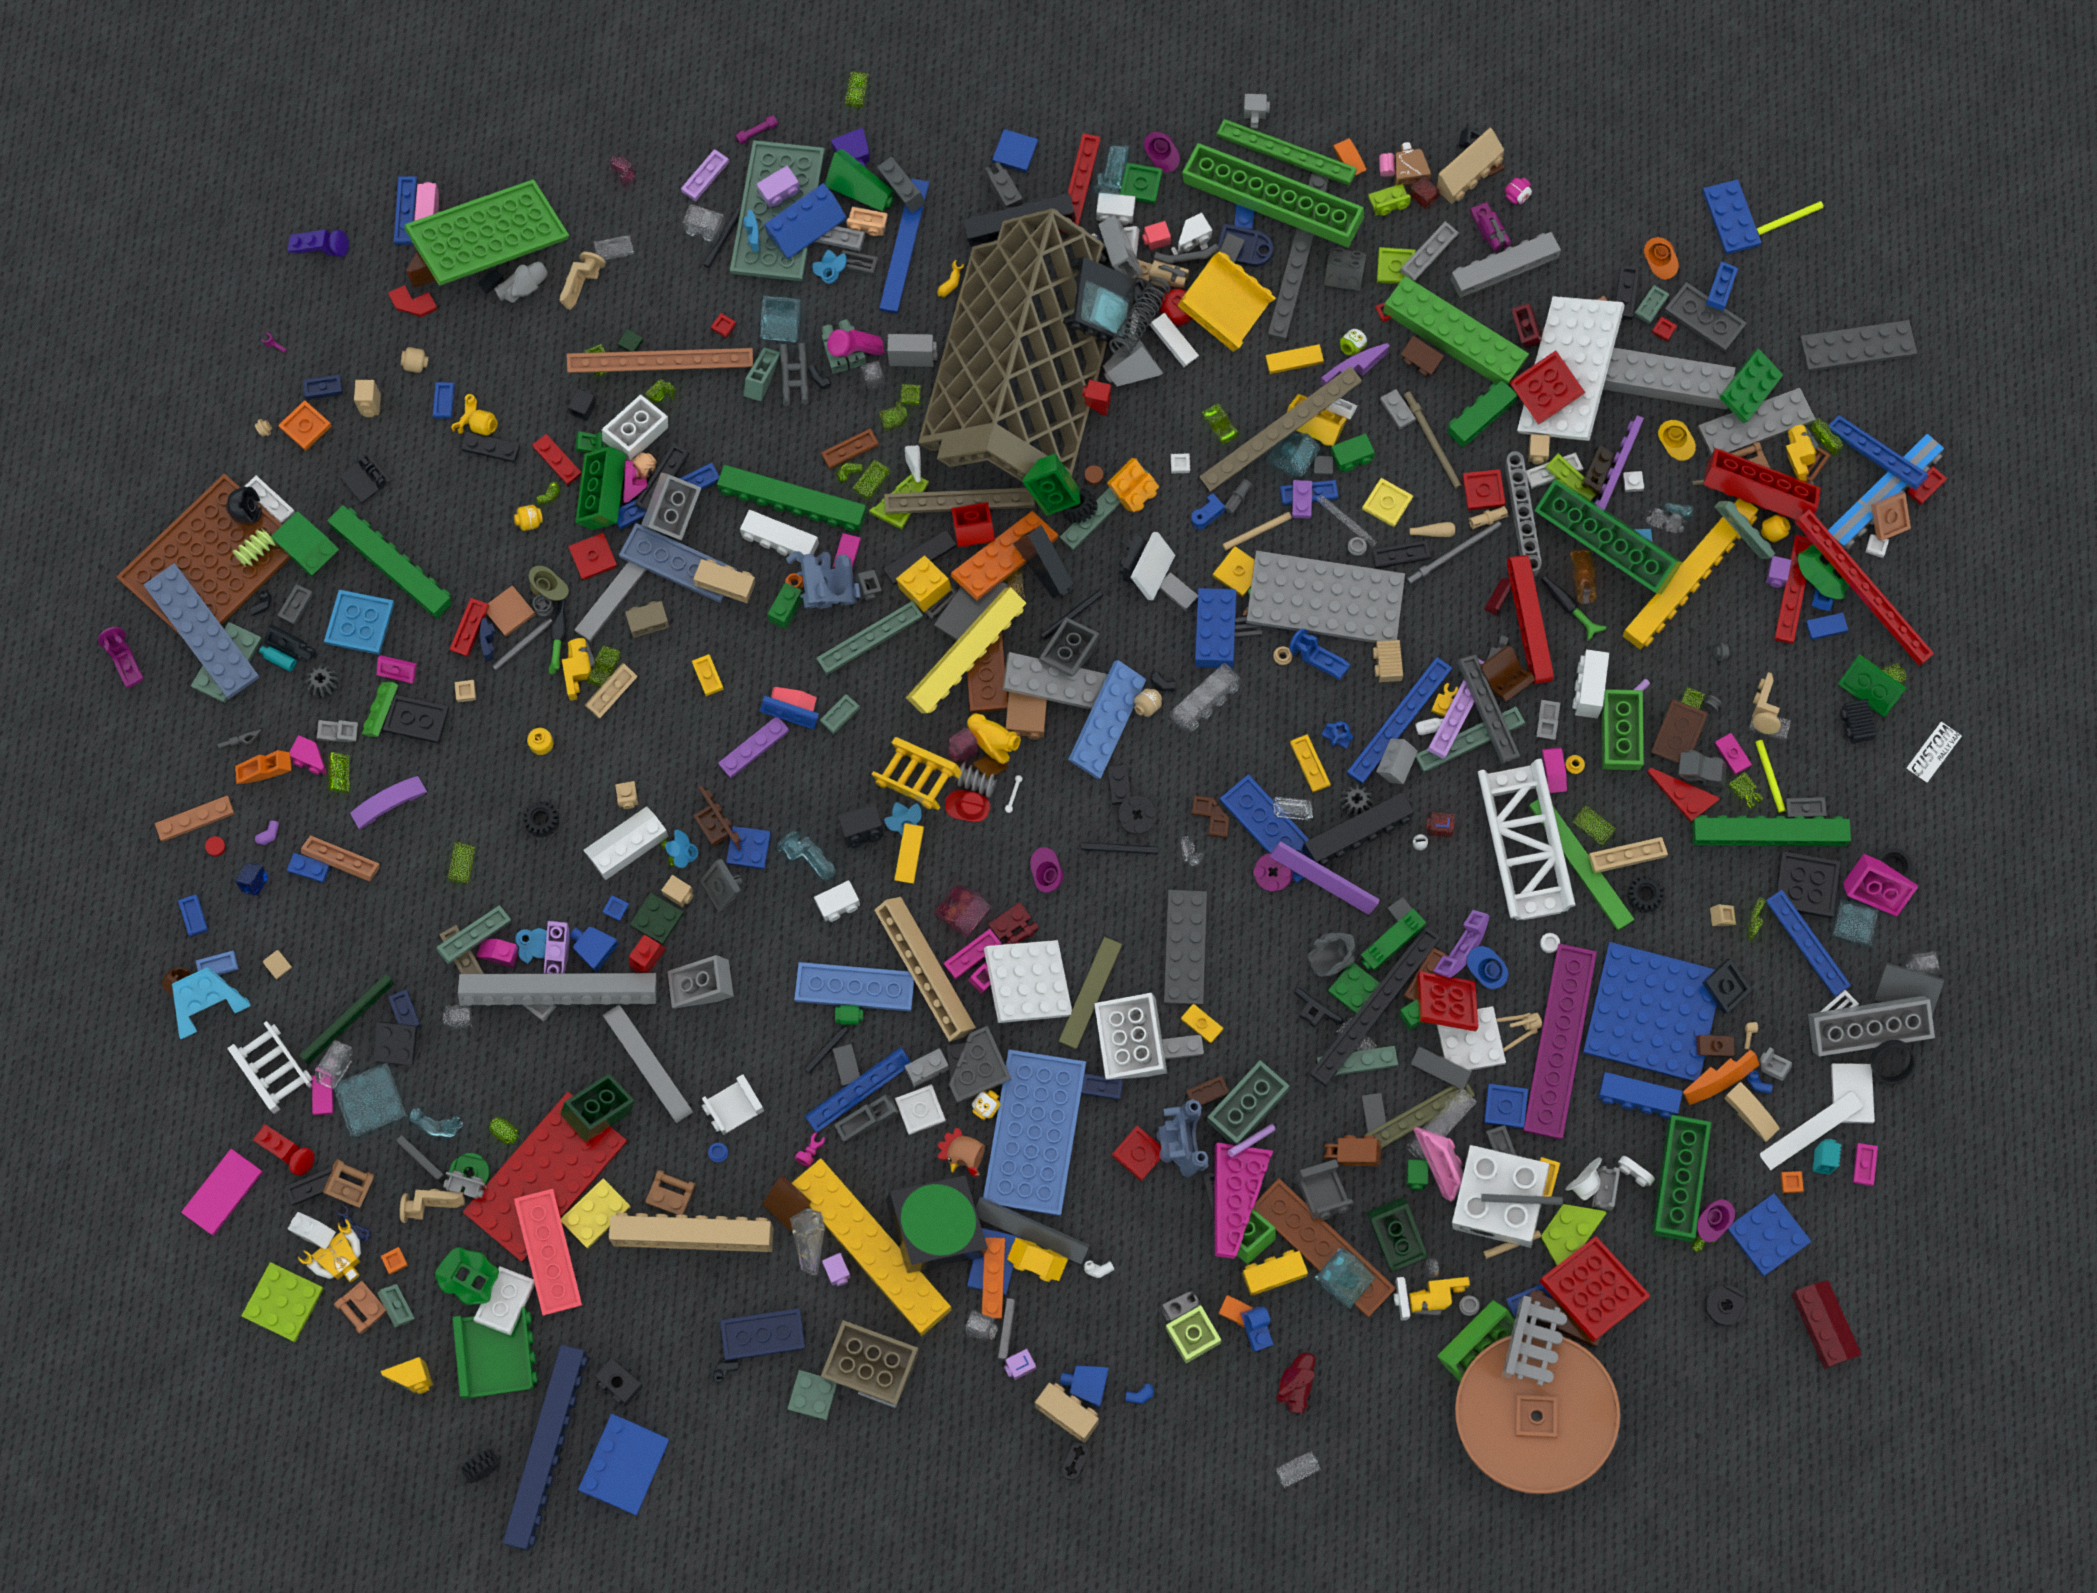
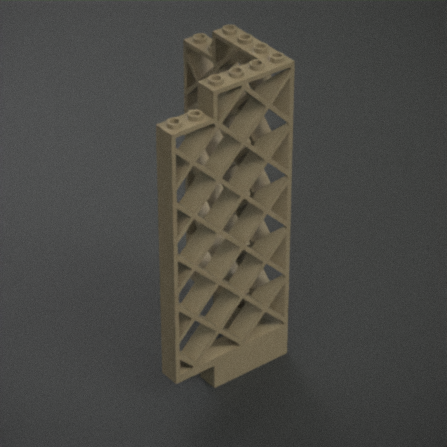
M1050 208L1045 211L1003 221L997 241L972 248L918 441L919 445L929 451L939 450L937 460L949 467L988 460L1022 481L1038 459L1055 453L1072 477L1090 409L1085 404V397H1082L1083 388L1088 386L1089 380L1097 381L1107 342L1099 341L1097 337L1084 335L1082 331L1076 330L1078 340L1071 343L1066 325L1063 324V318L1071 315V318L1074 317L1077 284L1074 277L1079 275V270L1072 271L1064 246L1071 243L1076 258L1086 257L1099 263L1104 243L1099 241L1096 236L1086 232L1083 227L1073 223L1071 219L1061 215L1056 209ZM1058 228L1068 234L1069 238L1062 240ZM1047 253L1051 255L1058 278L1052 281L1043 259V255ZM1086 281L1085 287L1089 299L1082 304L1081 319L1089 322L1085 308L1090 305L1093 306L1097 288L1101 287ZM1058 284L1061 285L1068 309L1062 312L1053 289ZM1109 291L1110 293L1119 298V295ZM1038 293L1047 319L1040 322L1031 298ZM1047 325L1050 326L1057 350L1051 353L1042 328ZM1028 335L1036 360L1029 363L1020 340L1021 337ZM1079 346L1082 348L1087 363L1083 373L1074 349ZM1060 356L1068 379L1061 384L1052 360ZM1037 366L1046 391L1040 394L1030 370ZM1015 376L1025 400L1019 404L1015 401L1009 379ZM1004 378V380H1003V381L997 386V388L990 394V392L995 388V386ZM1068 387L1071 388L1076 403L1072 414L1063 390ZM1049 397L1057 420L1050 425L1041 400ZM981 402H983V403L981 404V406H980V407L974 412V414L969 418V416L971 415V413L979 406V404H980ZM1024 408L1028 409L1035 432L1029 435L1026 433L1019 412ZM1005 418L1009 431L999 426L997 422ZM1058 428L1065 444L1062 455H1059L1052 431ZM1038 438L1042 452L1029 443Z

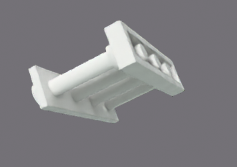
M266 1021L264 1025L268 1029L267 1032L244 1048L240 1047L238 1049L233 1044L227 1049L267 1107L275 1114L280 1110L277 1105L280 1103L279 1100L304 1083L309 1088H312L310 1081L313 1079L307 1070L302 1071L278 1036L281 1033L275 1024L271 1026ZM273 1037L279 1046L255 1063L251 1062L249 1064L245 1059L248 1057L247 1054ZM284 1052L289 1062L266 1078L262 1077L259 1079L256 1075L259 1072L258 1069ZM292 1068H295L300 1077L277 1093L270 1095L267 1091L269 1084Z

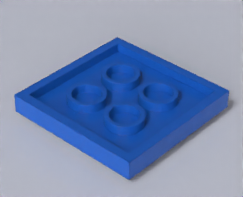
M1772 1194L1740 1217L1727 1229L1763 1277L1812 1242L1775 1194Z

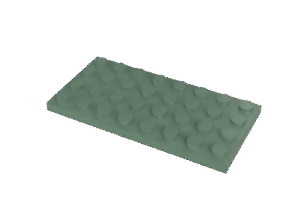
M753 140L730 267L731 274L803 282L809 246L788 260L767 235L764 224L819 186L825 148ZM788 166L799 181L800 191L795 196L783 200L780 205L769 208L758 192L757 183ZM748 210H752L756 218L760 235V252H752L751 245L748 244L749 234H747L746 227H743L744 216H747Z

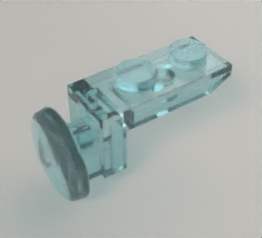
M1111 146L1105 174L1099 173L1097 178L1099 182L1093 186V191L1096 194L1119 195L1120 191L1117 188L1122 187L1129 146Z
M792 831L778 842L776 846L778 852L784 850L791 861L803 855L821 878L828 882L832 880L835 874L833 864L826 860L821 849L816 847L808 836L798 841L801 833L799 831Z

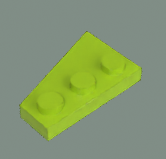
M911 474L891 494L925 492L929 481L921 478L920 482H916ZM884 498L876 507L869 510V514L901 530L912 514H885Z

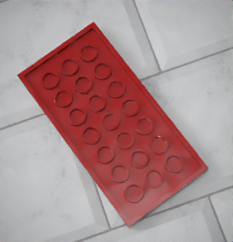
M569 1092L563 1096L486 1184L487 1189H482L484 1190L482 1198H474L463 1211L467 1217L522 1263L526 1260L528 1254L514 1199L553 1189L561 1219L628 1142L611 1127L585 1142L560 1115L564 1102L573 1097Z

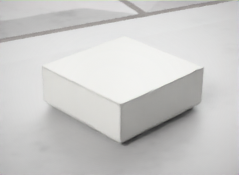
M1171 454V473H1190V455Z
M1871 534L1865 553L1883 558L1889 539L1880 541L1877 540L1876 535Z

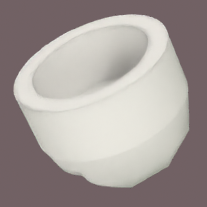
M1423 834L1416 835L1412 841L1413 847L1416 850H1424L1428 845L1427 837Z

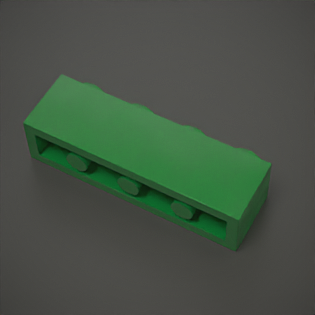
M1503 380L1498 384L1494 383L1488 389L1489 392L1487 394L1480 395L1472 407H1466L1458 419L1455 417L1448 424L1447 433L1462 448L1516 402L1518 395Z

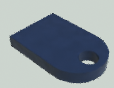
M1223 224L1218 243L1219 249H1221L1228 233L1245 240L1235 263L1258 267L1266 264L1271 259L1273 243L1265 233ZM1265 247L1269 250V252L1267 254H1261L1259 252V249Z

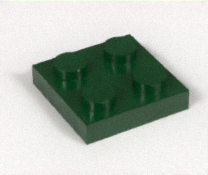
M650 893L630 923V926L664 945L684 912Z

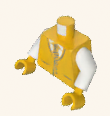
M345 1219L348 1224L347 1227L342 1228L338 1223V1228L341 1232L331 1239L326 1250L320 1248L312 1255L307 1251H303L307 1254V1258L302 1260L298 1257V1260L303 1264H307V1267L316 1275L328 1279L333 1277L340 1279L344 1275L349 1282H353L359 1277V1273L354 1267L360 1263L358 1258L361 1255L360 1240L353 1229H350L349 1220Z

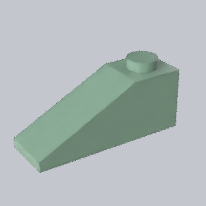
M763 348L745 379V397L762 401L778 364L780 352Z

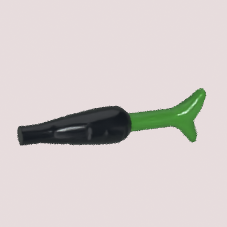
M1547 576L1541 579L1560 606L1567 613H1573L1587 628V641L1592 639L1594 633L1606 629V626L1592 623L1578 609L1576 600Z
M564 599L558 600V607L552 624L551 639L554 644L549 674H555L560 668L561 642L566 638V600Z

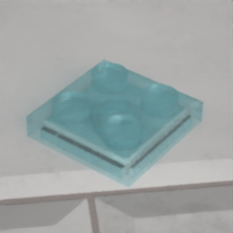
M1840 899L1831 937L1870 947L1879 909Z

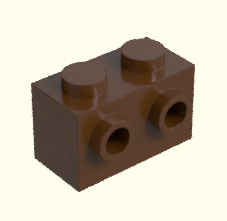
M1412 336L1401 353V356L1404 357L1402 361L1410 366L1412 364L1419 367L1417 371L1426 377L1428 374L1432 376L1445 358L1415 336Z

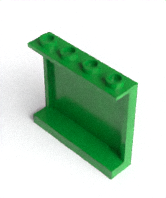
M522 1307V1313L511 1336L474 1322L475 1316L465 1318L461 1316L453 1317L459 1391L462 1399L535 1389V1384L538 1383L537 1371H533L536 1355L535 1351H531V1344L534 1343L533 1332L529 1331V1324H532L531 1312Z

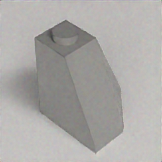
M1140 339L1136 342V346L1133 347V351L1128 357H1120L1114 354L1103 366L1106 371L1104 376L1110 383L1113 381L1116 386L1163 374ZM1124 344L1120 347L1123 350L1129 351ZM1120 349L1117 350V352H1119V353H1121V354H1125V355H1126V354L1129 353V352H1124V351H1122V350H1120Z

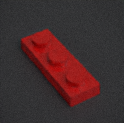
M547 434L532 444L535 451L567 486L582 475L581 471Z
M470 598L449 649L451 652L469 657L479 633L482 619L485 618L490 606L489 604Z

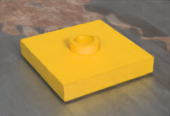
M1234 546L1212 577L1228 588L1236 589V593L1244 597L1247 590L1251 588L1255 560Z

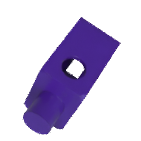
M863 128L831 140L834 153L840 149L845 150L866 168L865 163L870 162V155Z

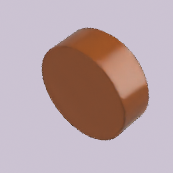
M1095 465L1088 467L1085 471L1086 482L1090 485L1101 483L1103 480L1102 469Z

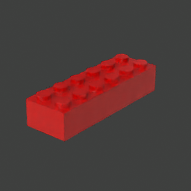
M1717 448L1714 449L1707 463L1703 485L1710 489L1719 490L1728 496H1735L1744 502L1756 504L1762 509H1769L1781 516H1787L1795 520L1799 519L1809 509L1815 514L1818 508L1820 487Z

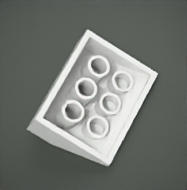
M1152 993L1094 1003L1106 1080L1150 1077L1167 1073L1156 998Z

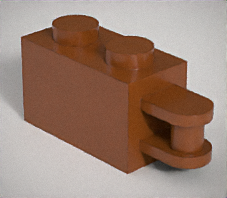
M1346 1135L1344 1138H1338V1144H1325L1324 1146L1326 1149L1324 1159H1336L1341 1166H1380L1381 1142L1375 1136L1366 1135L1364 1138H1356V1136ZM1334 1149H1338L1337 1155H1334Z

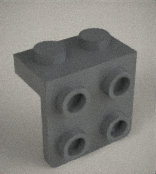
M1331 248L1324 285L1360 291L1366 254L1360 251Z

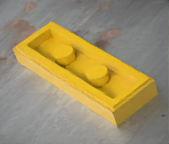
M1320 344L1269 354L1265 357L1269 374L1324 363Z
M1308 734L1290 741V745L1312 793L1330 787L1331 784Z
M905 823L895 881L914 884L924 831L923 826Z

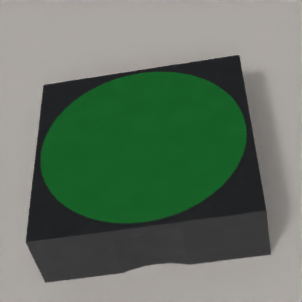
M965 1175L889 1191L886 1203L893 1226L899 1236L900 1250L907 1273L935 1268L945 1263H958L984 1257L987 1245Z

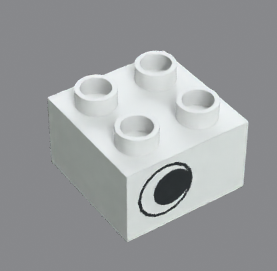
M1470 1145L1452 1221L1453 1229L1531 1248L1541 1204L1481 1202V1194L1543 1196L1549 1172V1163Z

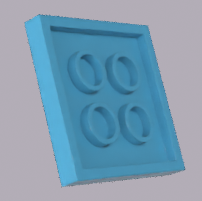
M339 590L324 643L380 655L395 604L394 601Z

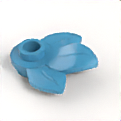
M827 250L822 262L813 263V272L820 276L825 283H834L838 279L839 273L846 266V255L841 254L837 257L832 251Z
M896 802L892 810L893 816L885 818L884 821L887 828L891 831H897L903 836L905 823L917 825L921 820L920 806L914 804L908 810L907 807Z
M675 830V841L667 842L665 845L667 853L674 857V865L678 868L686 867L688 863L693 862L698 856L697 847L690 844L688 836L680 830Z
M540 928L533 931L523 929L516 934L515 941L519 946L518 955L526 964L533 957L545 958L546 930ZM522 936H528L529 941L523 942Z

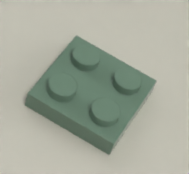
M799 1370L788 1410L827 1421L837 1383L824 1379L819 1375Z

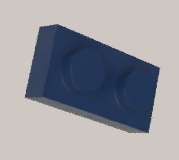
M340 374L303 380L306 400L343 394Z
M407 989L388 996L399 1024L416 1025L417 1028L421 1026Z
M1084 1074L1081 1094L1120 1100L1123 1080H1106V1077Z

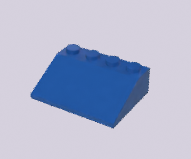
M611 1414L578 1490L583 1494L637 1516L669 1439Z

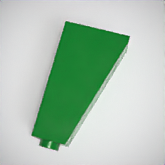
M840 149L834 153L825 182L827 188L882 212L892 206L894 197H892L893 189L845 150Z

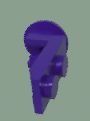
M327 230L292 234L290 235L287 251L290 253H305L321 250L328 256L336 255L343 257L348 253L349 240L342 230H334L332 233H329Z

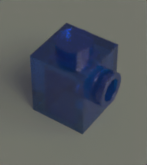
M245 863L235 882L241 892L258 896L269 877L264 867L260 864Z

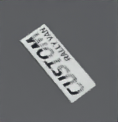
M1940 722L1907 769L1925 782H1928L1962 736L1943 722Z

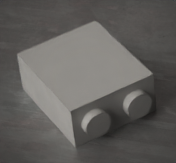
M888 334L889 366L934 367V360H937V342L933 341V335Z

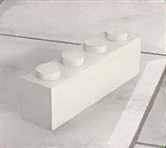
M752 510L748 511L740 528L741 535L745 540L749 542L757 541L762 547L767 549L772 547L778 553L785 556L787 554L791 555L794 551H800L803 555L814 554L819 544L817 536Z

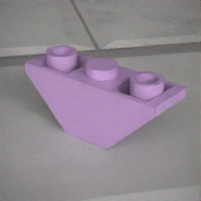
M548 921L544 974H565L570 945L568 923Z

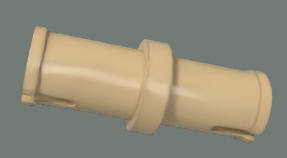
M1502 506L1492 511H1484V514L1469 518V524L1472 529L1486 524L1491 525L1494 521L1507 518V509L1505 506Z

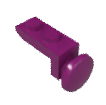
M110 627L100 633L98 643L113 658L121 679L128 689L144 680V677L130 646L124 641L126 638L125 631L120 627Z

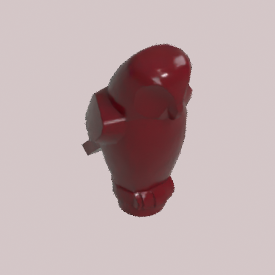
M1300 1353L1294 1359L1291 1366L1286 1368L1283 1373L1276 1399L1279 1403L1287 1402L1286 1406H1289L1288 1412L1304 1413L1305 1408H1308L1307 1399L1315 1375L1313 1370L1316 1357L1313 1354Z

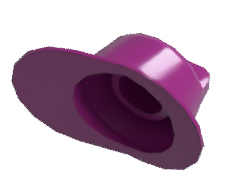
M1153 132L1145 138L1144 149L1154 165L1164 172L1174 171L1180 163V155L1171 137L1161 132Z
M1047 847L1037 849L1030 861L1036 887L1041 892H1052L1058 889L1063 882L1064 872L1053 850Z
M1723 1199L1716 1200L1702 1209L1697 1223V1231L1700 1238L1704 1241H1716L1733 1223L1735 1210L1729 1201Z

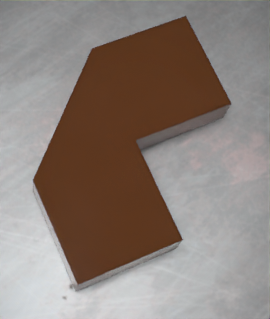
M1194 795L1191 815L1210 817L1208 836L1227 838L1230 820L1227 814L1223 812L1214 798Z

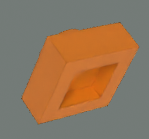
M1802 1171L1782 1172L1780 1174L1782 1193H1802L1804 1191Z
M399 1247L381 1256L390 1275L408 1266Z

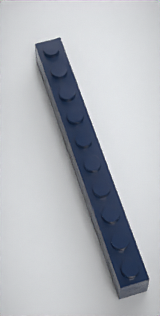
M560 1345L503 1540L505 1545L527 1551L530 1550V1546L534 1547L537 1537V1535H534L536 1526L539 1527L541 1524L542 1515H540L542 1506L545 1507L548 1500L546 1491L548 1487L552 1486L554 1475H552L553 1467H557L560 1455H557L559 1447H563L565 1442V1435L563 1433L565 1427H569L571 1421L570 1409L571 1407L574 1408L577 1396H575L576 1388H580L583 1376H580L582 1368L587 1366L588 1357L584 1350Z

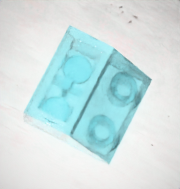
M763 296L760 338L797 342L802 310L800 299Z

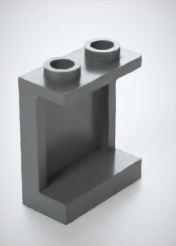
M1336 1159L1302 1169L1295 1177L1313 1220L1319 1218L1320 1220H1325L1336 1213L1339 1215L1345 1214L1353 1204L1352 1199L1348 1200L1336 1170L1339 1166Z

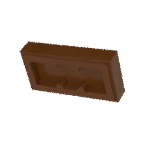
M1696 1036L1697 1055L1735 1056L1734 1037Z
M1222 1075L1186 1091L1189 1100L1199 1101L1201 1107L1230 1093Z

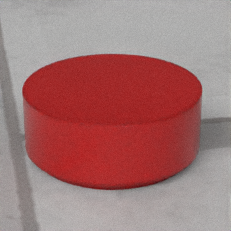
M214 836L206 841L205 849L209 855L218 857L225 852L226 845L220 837Z

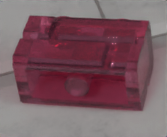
M966 727L959 731L958 735L955 734L949 739L950 746L948 750L950 753L948 755L954 763L958 762L961 765L964 762L966 763L969 758L978 754L977 739Z

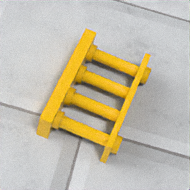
M895 737L892 744L896 749V754L882 775L873 771L872 776L876 780L875 783L882 788L888 787L915 799L928 809L934 808L939 810L940 806L935 800L937 794L948 777L953 776L959 779L962 771L956 763ZM909 756L911 761L899 780L896 782L890 779L891 774L902 757ZM921 762L926 764L925 770L914 787L905 786L906 781L917 764ZM938 769L942 774L928 796L921 793L920 790L932 771Z

